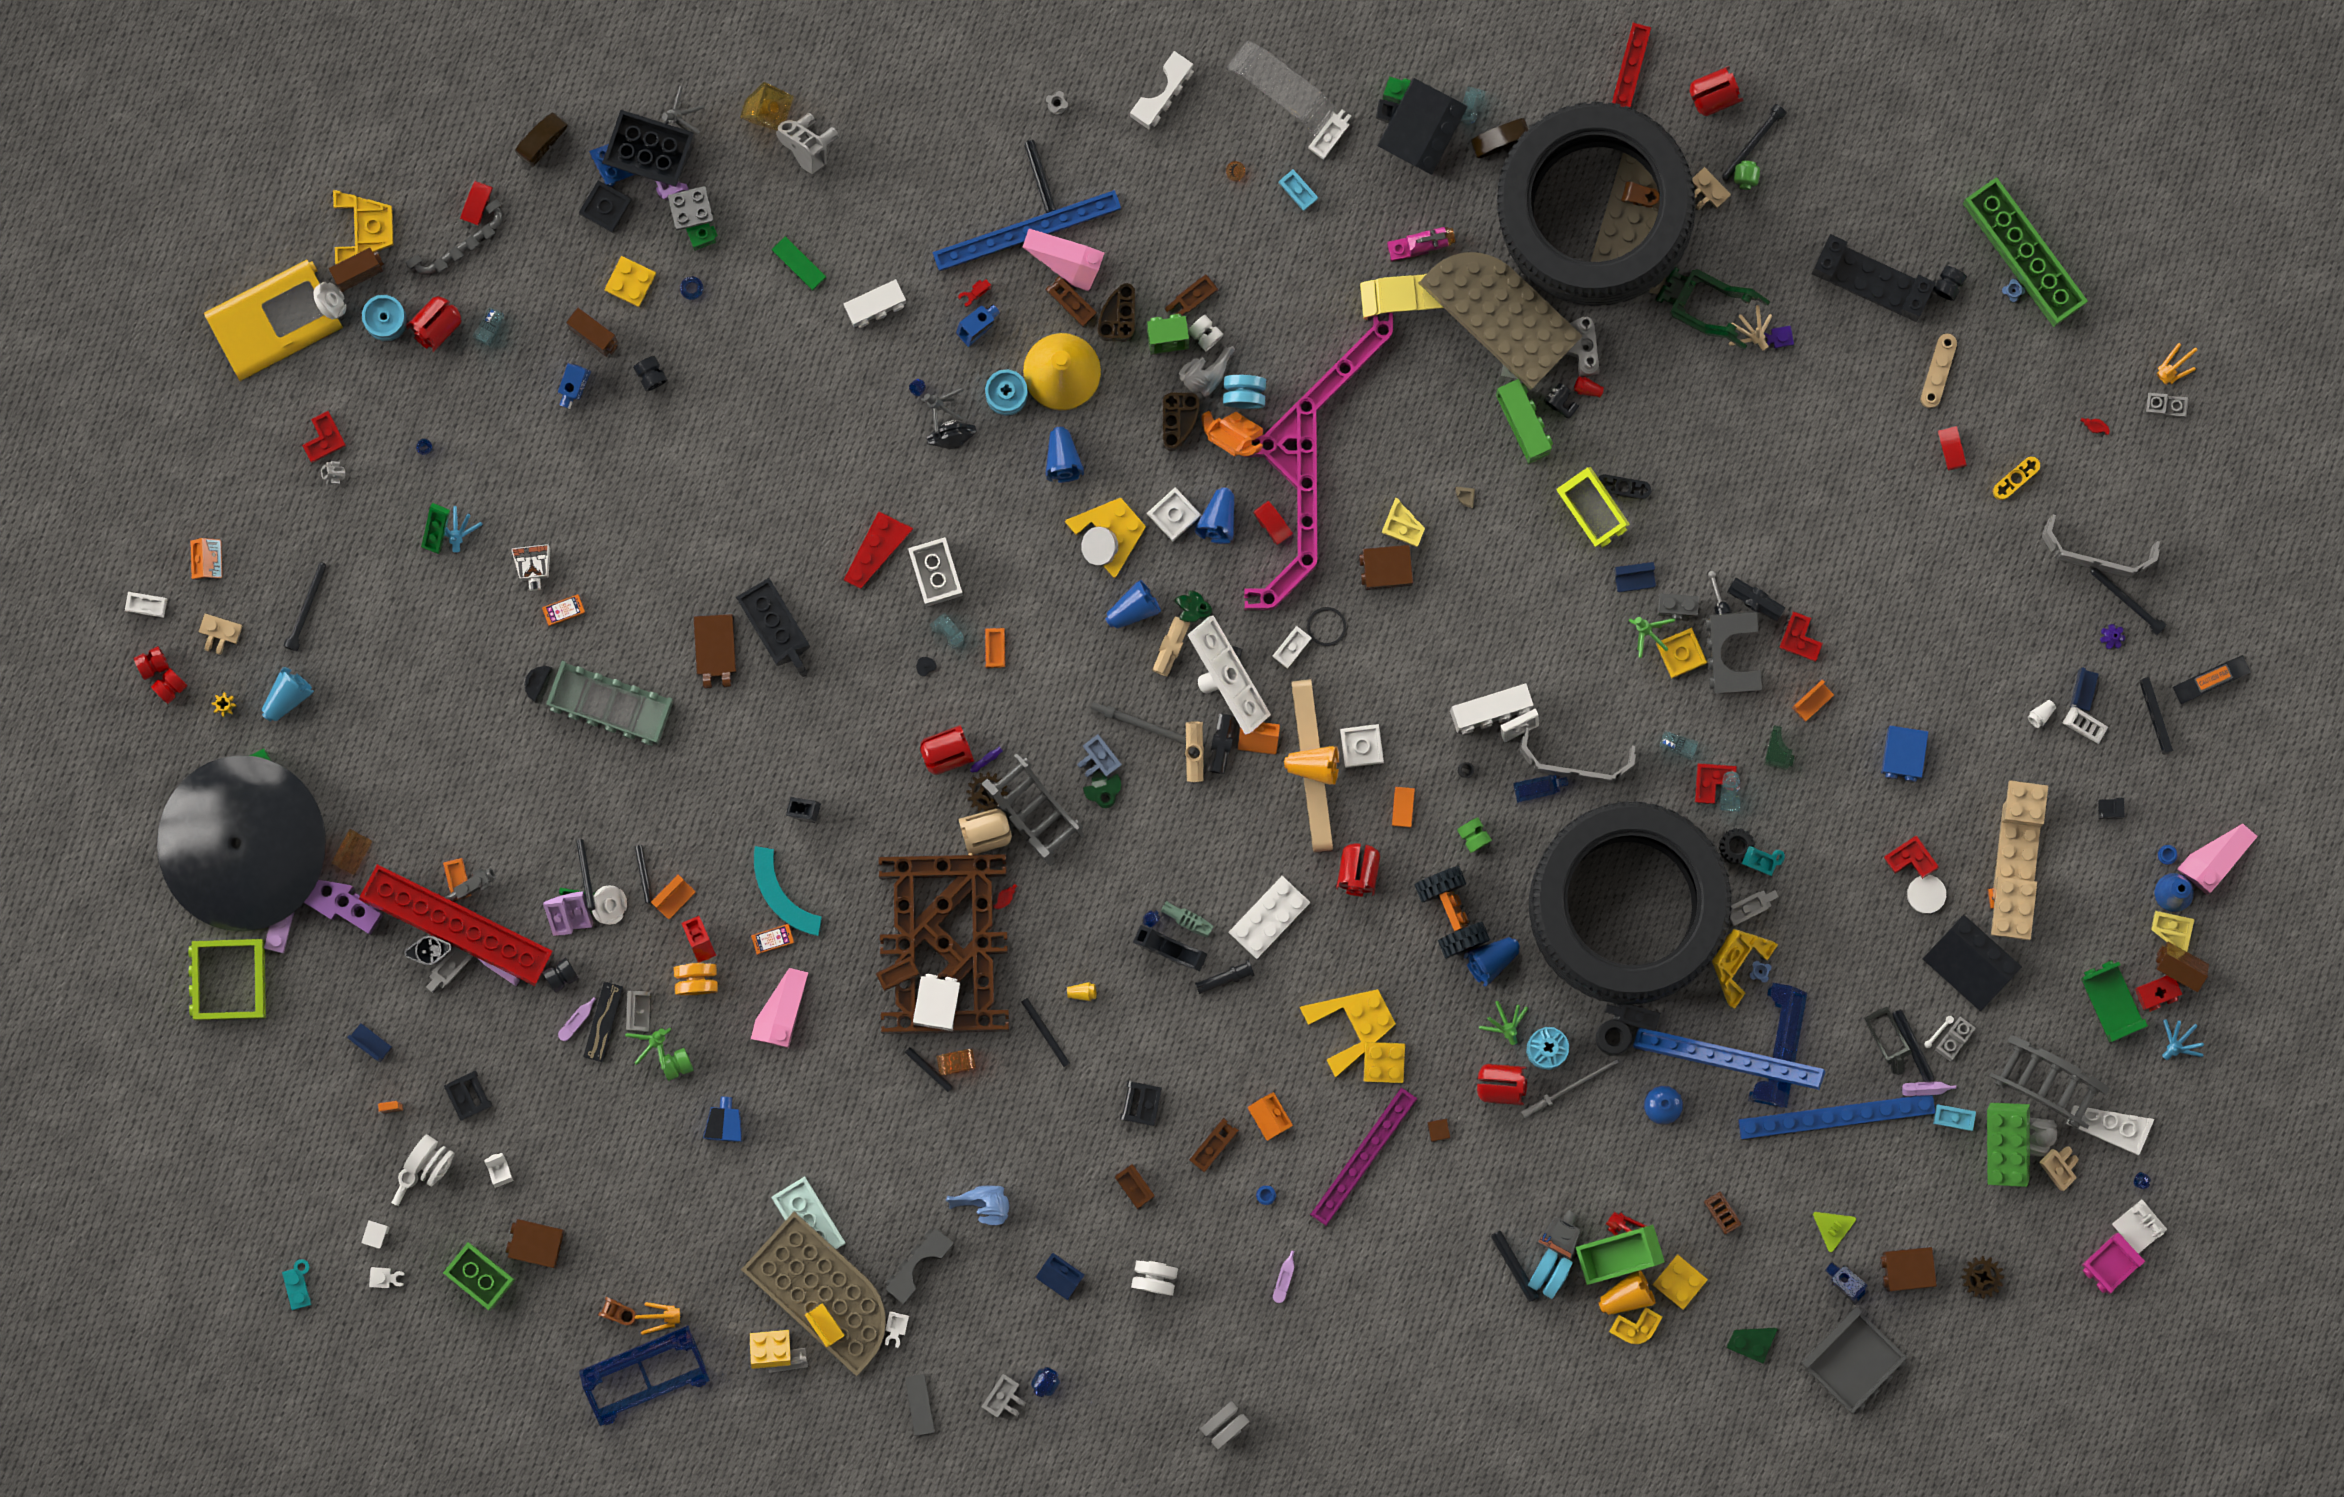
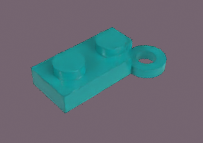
M1749 846L1742 864L1772 876L1776 865L1783 863L1785 854L1781 850H1775L1771 855Z
M304 1259L297 1260L294 1263V1269L282 1272L292 1310L312 1305L304 1274L309 1271L310 1267L309 1263ZM300 1263L305 1264L303 1271L298 1269Z

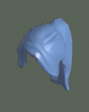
M979 1186L960 1196H947L946 1201L950 1204V1209L963 1205L982 1207L978 1209L977 1214L989 1215L979 1217L978 1221L983 1224L1000 1225L1008 1218L1009 1201L1004 1196V1188L1001 1186Z

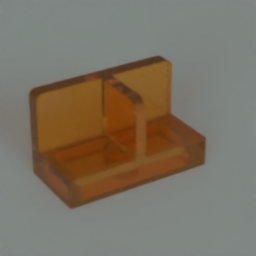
M349 829L332 864L355 875L372 840Z

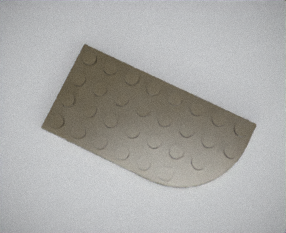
M1626 153L1622 154L1591 262L1612 260L1632 251L1647 237L1658 215L1660 194L1658 203L1653 205L1652 208L1644 207L1641 203L1633 205V202L1621 201L1626 182H1633L1653 188L1659 193L1651 174L1641 163ZM1653 194L1645 196L1646 198H1648V202L1656 200L1655 198H1653ZM1666 277L1655 288L1649 289V292L1658 295L1661 287L1665 284Z
M1466 252L1450 256L1434 266L1418 283L1530 390L1582 337L1566 319L1510 266L1487 254Z
M794 1211L741 1270L851 1372L858 1376L875 1357L883 1342L886 1329V1314L883 1301L872 1282ZM822 1303L845 1335L829 1347L825 1346L805 1317V1314Z

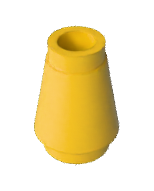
M1087 982L1067 987V997L1084 1001L1096 999V985Z

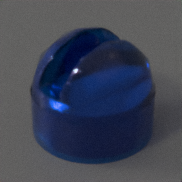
M916 379L909 385L910 392L915 396H920L926 389L925 382L921 379Z
M421 439L416 444V451L421 455H427L432 450V443L428 439ZM421 447H428L427 449L420 450Z
M2139 1172L2135 1176V1187L2146 1189L2150 1186L2149 1182H2151V1179L2147 1174Z

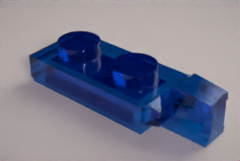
M1556 775L1513 783L1517 803L1554 795L1560 792L1559 787L1569 785L1567 777L1557 779Z

